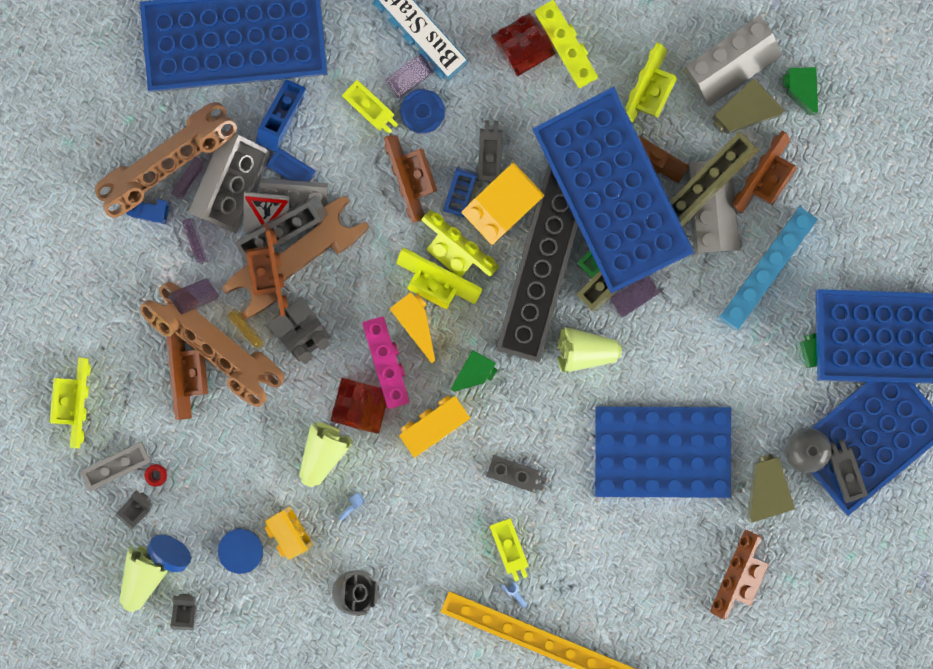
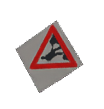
M244 191L243 231L251 232L288 211L289 196Z

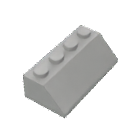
M759 15L686 65L683 72L709 107L782 57L773 32L761 15Z
M235 134L230 140L214 151L188 213L236 234L244 217V191H255L272 151Z
M709 161L689 162L687 164L688 182ZM733 177L691 218L695 254L740 250L737 213L733 206L735 198Z

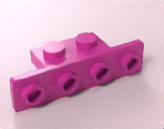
M381 316L364 321L362 323L387 408L391 409L408 404L409 398L402 378L405 376L402 363L398 364L396 355H399L395 342H391L385 318Z

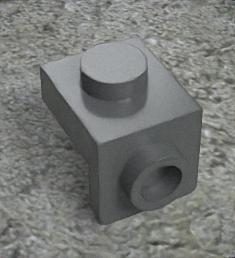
M136 490L115 516L133 530L150 512L153 504L146 494L139 493Z
M190 594L173 596L171 629L194 631L197 612L196 598Z

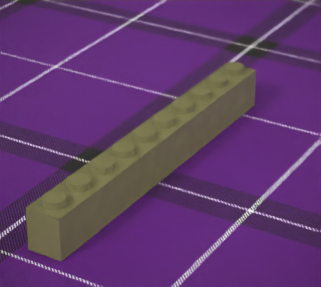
M740 131L670 200L682 227L759 151ZM599 271L576 295L592 311H598L616 292L610 293Z

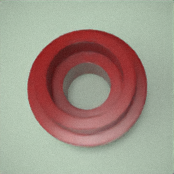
M153 464L146 469L144 477L149 485L158 487L166 482L167 471L162 465ZM154 471H158L160 473V478L158 480L153 478Z

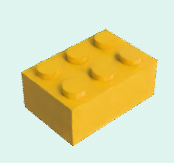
M447 395L437 402L440 407L434 411L431 408L427 409L419 415L420 421L415 424L413 421H410L400 428L403 433L399 437L414 458L471 419L456 396L451 398L450 395Z

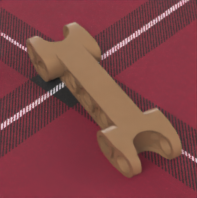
M218 102L206 105L187 119L185 128L130 167L120 166L101 179L95 186V193L98 199L105 201L103 209L106 214L114 218L127 213L143 201L144 192L201 152L211 153L235 135L237 126L231 118L226 117L224 106ZM214 109H221L219 115L211 116V112ZM225 124H231L229 131L221 132ZM111 187L107 194H100L102 188ZM112 204H120L117 210H109Z
M343 196L326 205L324 209L328 215L321 222L315 224L316 228L279 254L281 265L277 266L278 274H283L284 282L330 247H332L337 255L342 253L369 229L366 221L352 228L341 225L339 221L340 213L350 202L347 196ZM248 264L235 273L222 287L225 294L239 288H247L252 295L251 303L241 314L245 320L261 313L278 301L276 292L259 295L253 294Z
M165 282L159 288V293L167 305H160L157 302L146 300L140 306L142 316L153 328L167 337L174 333L177 334L229 377L227 379L229 389L250 405L261 407L267 400V396L258 382L275 388L281 386L284 382L283 372L273 361L258 351L253 352L251 355L248 354L197 312L199 305L196 299L176 284Z

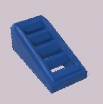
M461 167L456 168L443 208L444 212L465 217L461 212L469 204L478 176L477 172ZM458 176L470 178L471 183L458 179ZM456 184H458L461 186L468 187L469 189L468 191L455 188ZM453 193H456L465 196L466 198L465 200H462L453 197L452 195ZM450 201L463 205V208L460 209L449 205Z

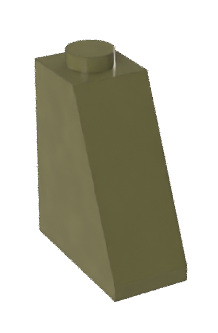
M753 78L712 119L714 120L713 125L721 133L724 131L726 134L777 118L785 110Z
M772 454L758 457L759 461L753 465L747 514L748 521L751 523L795 510L780 459L777 456L772 457Z

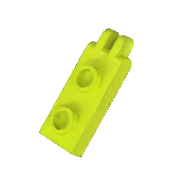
M358 80L342 95L379 132L381 129L385 130L388 134L392 132L386 125L388 122L395 128L398 126V123L392 119L395 116L394 113Z
M511 518L489 525L507 574L512 573L514 580L518 581L519 577L516 571L521 570L523 578L528 577L525 568L529 567Z

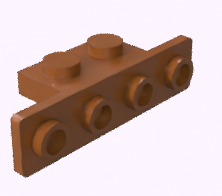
M782 130L779 135L773 138L770 149L766 154L762 155L754 173L748 176L745 187L736 194L733 206L737 212L742 214L754 196L773 206L796 171L797 167L794 164L780 157L790 142V138L785 131Z
M398 136L384 137L385 150L390 156L392 171L398 179L399 191L407 206V215L413 223L421 222L424 212L419 198L437 192L423 149H418L404 155Z
M639 136L656 173H661L679 183L686 173L688 165Z
M266 224L265 230L268 246L246 250L253 294L259 295L276 292L280 316H285L284 309L288 308L286 295H281L280 287H285L283 274H278L277 266L281 265L279 252H274L273 244H277L275 230L270 231L269 224Z
M174 333L166 338L174 404L173 411L175 420L191 419L190 396L208 394L205 357L196 350L185 351L184 340Z
M744 530L717 596L713 601L710 613L726 620L735 600L750 606L752 605L769 565L753 558L761 536Z

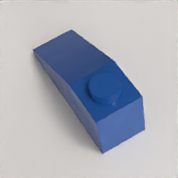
M287 79L284 81L258 128L256 144L277 152L304 96L305 87Z

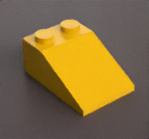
M513 162L461 213L493 245L545 195Z
M410 292L393 305L390 310L433 364L436 359L427 313L424 309L426 303L418 293L414 296Z
M291 506L265 521L267 526L264 528L270 538L275 537L279 544L276 548L283 558L286 556L290 560L307 551L313 545Z

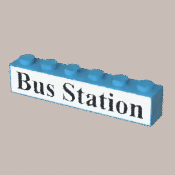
M375 0L373 2V5L380 13L385 11L390 17L388 21L396 30L400 28L403 31L405 41L410 46L415 45L420 50L418 55L426 63L430 61L435 67L433 69L434 73L441 80L443 78L447 81L451 80L468 64V59L414 0Z
M800 206L795 208L720 311L717 318L733 330H739L818 219Z

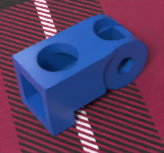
M158 199L157 205L142 201L126 214L135 219L166 225L170 202Z

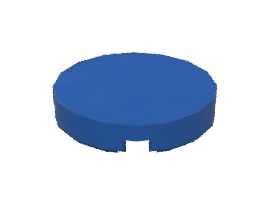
M417 89L410 92L404 98L400 115L404 125L410 131L417 134H428L435 131L442 124L445 117V107L442 99L435 92Z
M238 528L228 532L221 539L218 546V556L221 564L227 570L237 574H244L252 571L260 564L264 547L255 532Z
M155 535L147 546V552L152 561L157 565L159 563L164 565L163 569L167 571L182 572L191 562V554L187 547L171 536Z

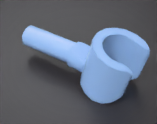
M359 492L348 498L352 505L348 506L338 516L341 521L351 511L363 504L364 499Z
M509 578L512 582L511 586L506 588L502 583V588L507 594L513 595L522 608H525L527 604L518 592L519 586L512 578Z

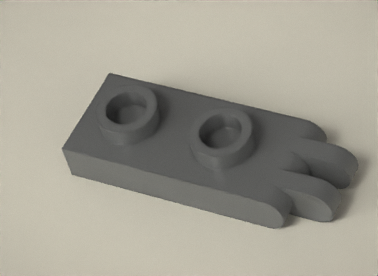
M485 120V129H480L478 181L493 182L500 175L502 130H498V121H494V129H489V120Z
M841 439L838 440L840 450L837 449L835 442L830 443L832 451L830 461L844 501L849 503L868 496L852 448L851 446L846 447L844 440Z
M493 455L486 477L536 493L537 489L546 491L547 487L538 485L539 481L549 482L548 478L541 476L542 471Z

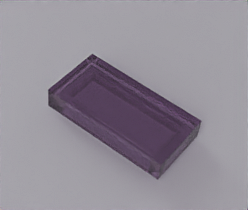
M418 54L389 76L386 81L397 98H401L434 72L424 56Z
M195 156L171 194L179 200L183 199L204 167L205 162Z
M191 218L183 220L182 223L196 262L199 264L209 262L194 220Z
M647 276L611 298L610 301L623 318L660 292L651 278Z
M205 278L171 292L169 298L182 315L217 300L219 294L209 280Z

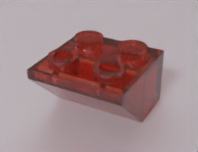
M530 13L518 18L517 21L491 35L508 66L517 77L556 54L548 35Z
M341 378L331 421L379 434L386 409L382 388Z

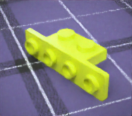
M551 0L536 9L535 14L577 87L580 89L595 81L598 75L587 58L588 52L585 46L577 41L575 37L577 33L571 23L568 24L555 1Z
M657 42L655 47L649 52L648 61L639 73V80L629 94V100L625 109L632 124L639 111L658 118L677 80L675 75L659 69L667 54V49L661 43Z
M430 210L421 219L438 234L426 250L462 278L473 263L490 277L499 268V265L496 264V261L491 256L479 250L474 242L462 236L461 232L445 222L440 214Z
M402 248L396 261L397 265L415 273L407 287L408 290L416 294L418 293L421 297L446 310L455 295L476 304L483 290L474 283L459 277L455 273L436 265L434 262L406 248Z
M78 357L76 380L54 378L49 423L72 425L70 447L80 448V444L84 441V431L82 430V422L86 419L84 401L89 393L86 380L91 371V364L88 363V358Z

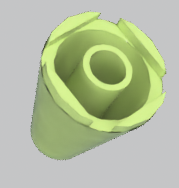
M564 327L560 331L557 349H561V356H557L561 372H572L615 363L621 357L622 348L621 345H618L617 340L570 327Z
M314 422L311 423L299 473L303 484L309 487L320 485L351 447L353 442L347 434L345 437L339 435V429L326 423L317 422L316 425Z
M130 546L126 554L119 601L125 610L131 612L141 609L168 572L163 569L164 565L160 563L157 565L148 555L147 547L139 546L138 549H133V546Z

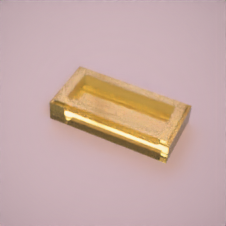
M233 309L228 314V317L256 349H261L266 344L238 310Z

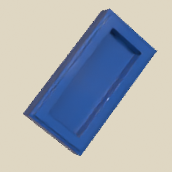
M278 148L277 152H274L266 165L269 169L291 181L310 182L317 172Z

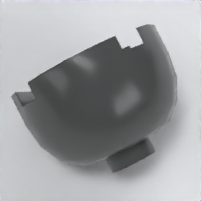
M801 428L794 431L786 442L785 456L788 463L798 471L804 473L817 472L823 469L830 460L832 454L831 444L827 436L817 429Z
M353 570L345 572L337 578L332 589V599L341 612L352 616H362L369 613L367 611L376 605L378 585L376 581L372 580L370 577L372 575L369 572Z

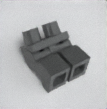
M302 297L286 309L290 316H287L286 313L285 316L278 315L267 325L298 362L302 361L306 364L313 357L311 352L317 348L324 350L330 346L329 339L331 336Z

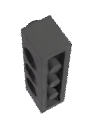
M317 195L243 235L235 242V245L247 263V249L268 246L265 230L266 224H269L270 231L275 230L277 244H273L274 248L321 222L328 213Z

